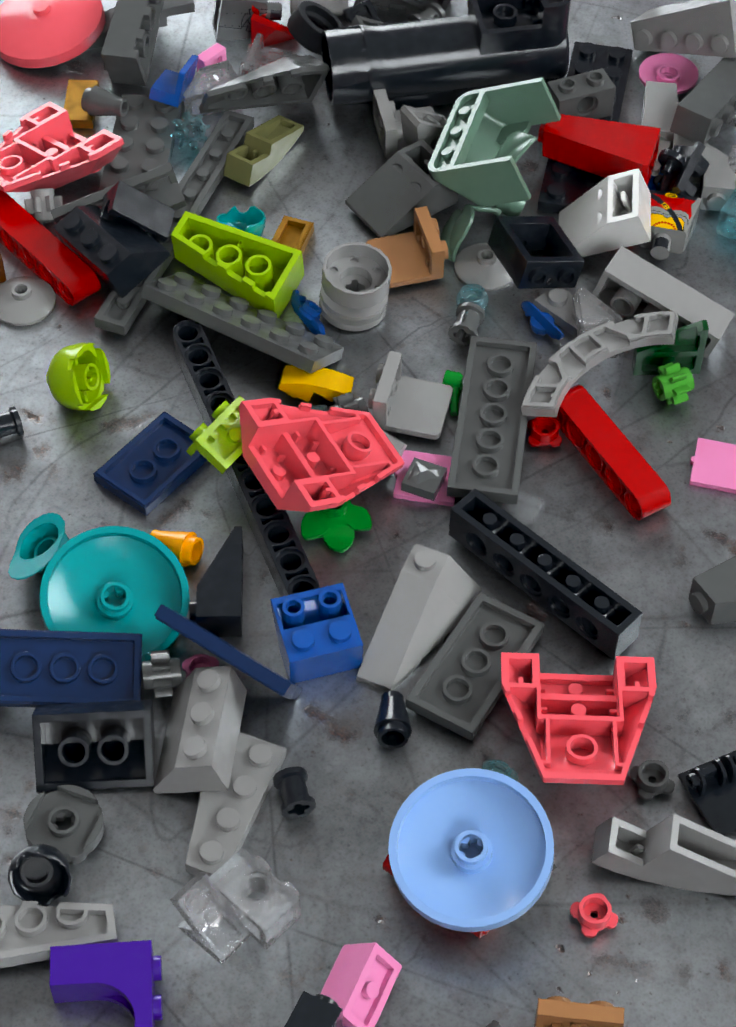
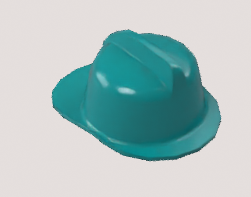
M56 513L43 514L26 526L19 537L15 553L9 565L8 573L11 578L21 580L37 573L44 574L50 559L56 551L70 540L65 533V521L60 515Z

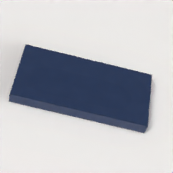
M162 604L156 611L155 619L277 694L290 700H296L303 688L179 612Z
M0 629V707L36 708L37 705L141 700L142 634Z

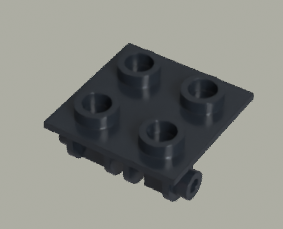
M736 750L678 774V778L711 830L724 836L736 832Z

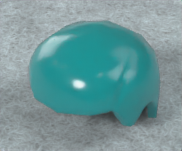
M233 206L227 213L219 214L215 221L261 237L265 228L266 217L264 212L255 206H250L244 213L239 212L237 207Z

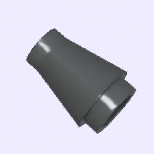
M99 86L85 89L81 99V106L90 116L125 117L129 110V101Z

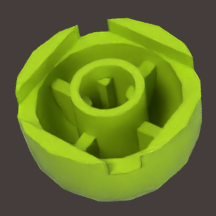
M76 343L63 347L53 356L50 362L46 381L54 399L65 408L77 411H95L101 408L107 399L108 394L102 395L104 391V384H110L109 363L104 351L101 348H94V343Z

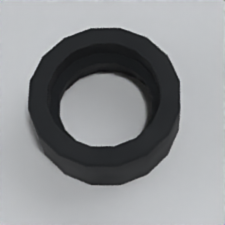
M312 1L299 3L287 23L289 32L298 43L309 51L321 56L323 30L344 27L338 17L330 10Z

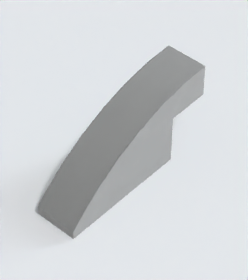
M674 813L647 831L614 816L596 827L591 863L632 878L667 887L736 896V841Z

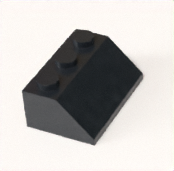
M102 205L76 206L52 228L63 244L83 260L121 298L125 297L171 256L168 250L134 223L116 214L114 216L109 214L107 220L101 218Z
M153 699L36 706L32 714L36 792L57 791V786L75 785L86 790L154 786L155 731Z

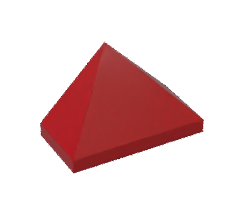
M254 13L252 14V51L294 39L287 26Z

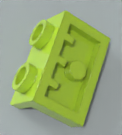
M240 395L231 404L225 400L211 415L215 420L209 426L203 422L189 437L193 443L186 452L192 456L198 451L221 474L243 454L239 405L241 401L245 400Z

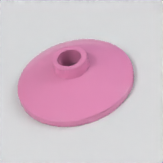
M654 54L643 60L639 67V79L644 86H646V81L676 83L677 94L690 91L698 81L699 74L695 64L678 54Z

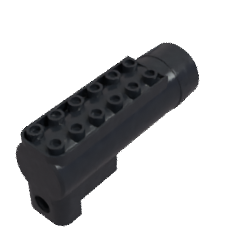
M469 0L468 15L378 25L361 24L323 30L321 40L322 61L328 64L330 69L325 78L329 103L331 106L368 104L373 102V90L385 89L389 101H394L396 110H400L403 105L414 108L454 104L462 94L472 90L541 77L544 78L547 85L549 81L564 78L569 66L567 29L571 0Z

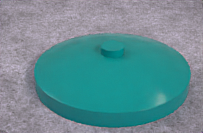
M104 526L76 535L56 551L44 571L39 600L41 617L46 630L142 634V661H151V651L169 650L180 635L177 631L155 619L156 611L162 604L187 617L190 594L188 580L181 563L164 543L138 529L124 526Z

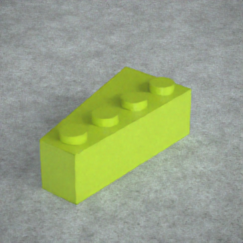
M187 211L184 212L171 233L175 259L231 295L246 299L250 306L275 312L277 318L281 317L291 299L293 290L297 289L305 275L301 250Z

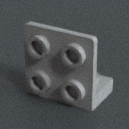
M385 89L373 90V120L384 157L388 159L397 151L409 145L403 138L400 110L395 109L393 100L389 101ZM431 106L418 107V109L434 113ZM432 140L429 146L434 150L437 142Z

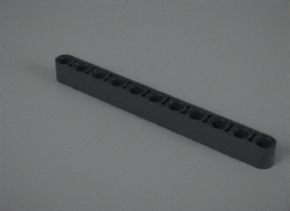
M183 320L178 322L173 328L175 357L202 419L209 426L215 420L211 416L213 412L225 400L231 404L235 398L202 326L193 320ZM242 454L226 470V473L280 596L320 588L286 510L276 509Z

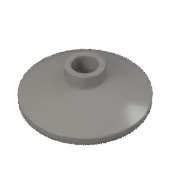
M488 243L470 245L461 250L456 256L454 262L455 275L461 283L471 289L491 292L501 290L513 282Z
M21 276L0 284V321L7 325L22 327L37 324L46 319L55 308V292L49 283L40 278Z

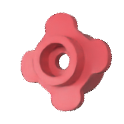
M601 893L587 895L581 902H574L570 907V915L577 918L582 926L581 933L585 937L594 938L599 931L605 928L613 929L617 926L618 916L612 912L610 902ZM594 912L598 917L592 918L590 914Z

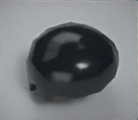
M37 844L26 847L10 862L8 882L13 894L22 901H38L39 905L49 906L55 899L61 896L66 897L70 891L73 879L67 858L54 846Z

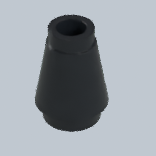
M387 691L382 694L373 730L379 744L389 749L404 746L412 734L404 696L398 691Z

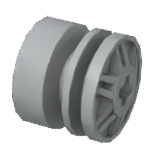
M358 242L341 244L331 249L324 258L322 268V285L319 300L322 316L330 324L342 330L354 332L369 330L378 325L385 317L392 274L389 258L380 249Z

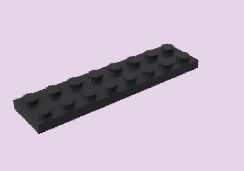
M575 41L567 77L603 68L616 86L612 115L599 119L619 122L633 50ZM548 158L537 211L559 214L560 211L605 178Z

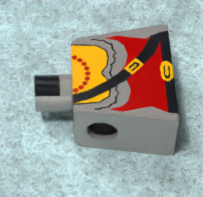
M649 190L651 193V242L638 245L641 248L651 249V256L658 260L668 258L670 253H684L697 224L701 198Z

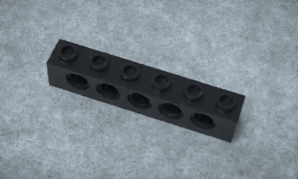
M473 489L451 508L449 535L610 658L615 660L616 656H619L638 638L643 614L640 610L477 489Z

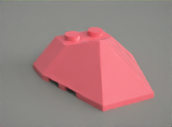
M49 101L20 119L21 126L13 133L8 130L2 135L4 141L0 144V190L3 192H30L31 190L53 188L55 190L100 171L103 166L114 160L124 145V140L105 129L89 138L73 132L68 111Z
M276 398L241 401L239 405L243 457L276 509L313 512L339 507L401 469L405 464L370 412L330 407L328 411L311 409L312 405L300 402L298 407L281 405V399Z
M501 652V688L542 782L624 785L657 689L654 657L616 656L613 675L540 673L539 653Z

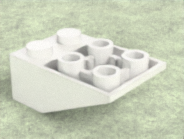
M639 168L607 176L559 212V226L582 257L616 250L620 246L629 247L651 242V193Z

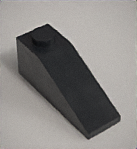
M235 526L198 583L196 601H189V619L218 637H242L244 549L242 526Z

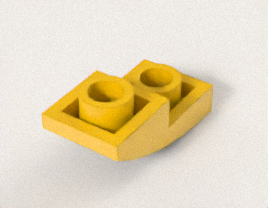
M285 365L278 389L293 398H299L308 403L313 393L321 395L327 401L333 402L334 397L352 391L354 377L327 368H322L310 374L293 365Z

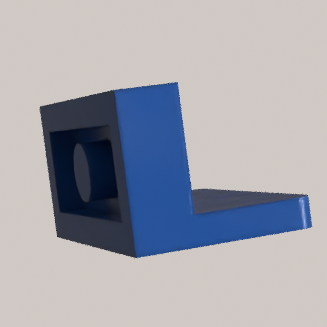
M192 55L179 73L165 69L152 85L149 99L178 108L192 89L199 56Z

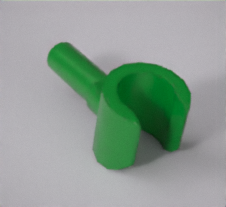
M446 370L442 384L450 385L453 388L450 415L456 417L459 411V396L463 389V375L459 372Z

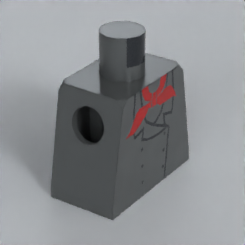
M215 0L212 26L216 42L251 38L252 14L254 13L270 20H281V3L268 2L267 0Z

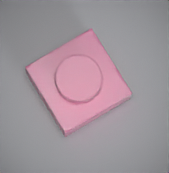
M216 43L198 55V80L205 85L227 72L226 48L221 44Z

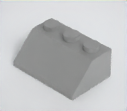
M231 665L195 668L174 691L153 788L156 794L226 791L229 789L247 694L245 686Z

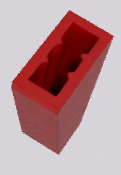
M560 114V121L541 124L538 142L543 143L542 156L604 178L609 175L639 168L647 186L649 185L659 154L661 128Z

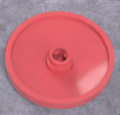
M5 0L0 5V58L9 64L22 68L52 67L76 58L89 49L103 31L105 11L101 0Z

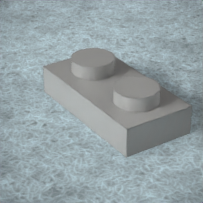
M549 288L534 300V305L541 312L552 315L554 323L575 338L605 323L604 315L564 288Z

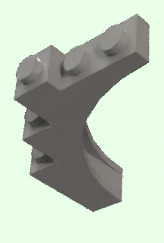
M646 81L641 125L661 128L660 140L670 141V150H672L674 145L693 146L695 142L670 131L679 104L677 84ZM706 142L702 156L710 165L702 176L696 178L691 176L689 180L692 183H700V209L730 212L732 204H736V160L728 157Z

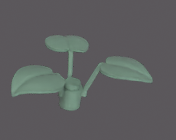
M518 131L513 132L505 139L495 158L512 156L515 163H517L537 138L531 134ZM526 200L499 204L492 207L466 204L462 210L456 209L444 225L440 240H445L447 243L448 260L455 262L457 251L473 223L475 211L492 213L496 216H500L501 213L507 216H519Z

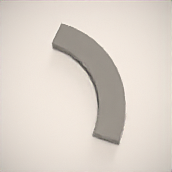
M678 311L634 315V319L615 324L613 321L592 328L571 340L549 358L548 365L532 380L521 406L522 416L557 417L559 407L574 383L595 365L614 355L645 346L673 345L679 320Z

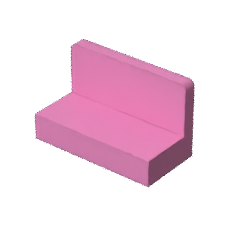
M376 942L346 944L342 947L320 994L330 997L343 1009L344 1027H375L402 965Z

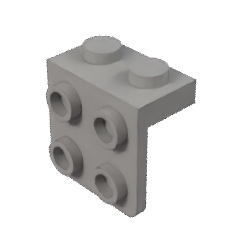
M389 351L385 364L379 363L377 369V389L371 388L368 398V408L373 409L374 419L382 430L432 440L439 439L451 402L452 386L402 376V353Z

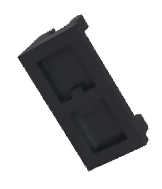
M119 180L104 195L100 217L107 220L109 214L113 216L116 214L151 232V237L159 243L160 240L165 242L169 237L175 210Z

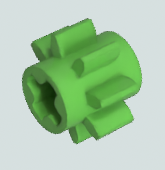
M671 362L659 366L658 372L660 375L652 379V387L656 397L660 401L666 400L668 405L672 403L677 405L688 401L687 392L693 391L695 386L691 371L687 367L680 368V363L673 364Z

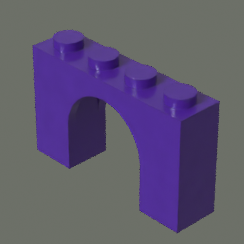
M152 940L50 946L49 986L54 1003L82 1001L112 1002L123 1007L135 1021L134 1027H155V1021L163 1020L162 994L155 995V981H162L163 976L161 955H154Z

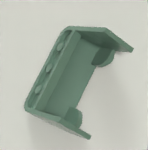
M544 78L482 88L462 94L453 105L428 163V170L433 179L482 207L530 200L531 194L513 157L495 158V156L511 133L518 131L528 134L533 125L560 121L561 115Z

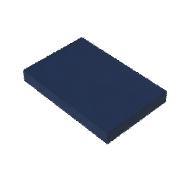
M164 411L93 473L94 481L147 516L199 469L207 459L198 451L192 456L186 452L193 443L189 437L194 430Z

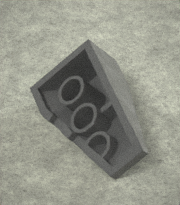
M288 55L206 91L199 106L200 113L312 102L330 71L329 65L312 55Z

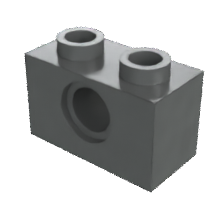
M603 68L547 82V87L560 114L593 119L612 115L616 86Z

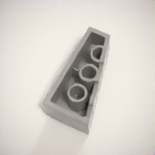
M620 246L604 270L587 302L593 309L610 314L609 319L617 323L623 320L634 319V315L660 311H678L677 329L701 320H707L709 332L703 356L705 358L709 357L735 313L623 246Z

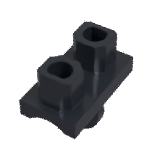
M697 141L693 146L674 145L672 150H662L657 159L663 166L661 173L664 176L656 191L694 197L697 188L689 179L691 176L696 178L706 173L710 165L702 156L706 146Z

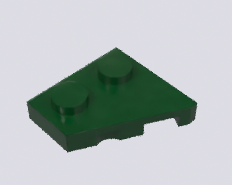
M701 320L678 328L673 345H652L635 348L632 361L633 375H660L658 367L671 362L673 364L680 363V368L687 367L692 374H700L709 332L707 320Z

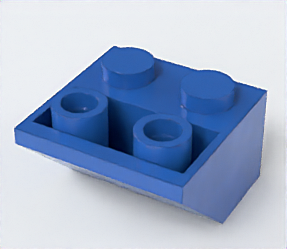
M343 583L270 599L280 654L288 680L295 684L360 668L363 661V643Z

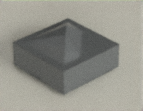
M414 457L401 483V490L434 501L447 476V468Z

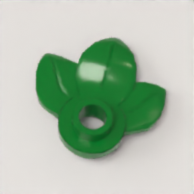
M350 500L336 507L337 509H325L306 513L301 524L303 539L313 540L323 537L326 546L338 553L347 551L353 545L355 531L362 532L372 529V521L368 511L363 507L351 504Z

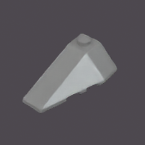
M415 543L400 571L356 676L357 681L384 691H393L420 666V661L434 648L438 649L445 642V637L457 626L479 592H481V587L450 555Z

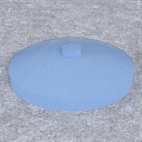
M457 769L429 779L415 789L403 802L390 830L389 862L400 893L407 903L422 917L436 925L455 931H488L518 919L542 895L553 869V832L547 814L540 802L518 781L499 772L486 769Z

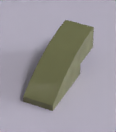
M278 115L246 132L244 144L227 153L223 176L247 187L252 186L283 159L303 133L304 126Z

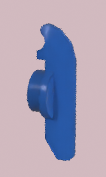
M293 290L291 305L294 312L313 334L325 335V327L319 320L322 312L321 308L316 303L306 300L305 296L299 295L298 290Z
M523 301L521 303L525 316L527 318L530 317V326L534 333L539 335L548 334L551 338L557 340L565 337L563 332L554 324L552 315L541 312L530 301Z

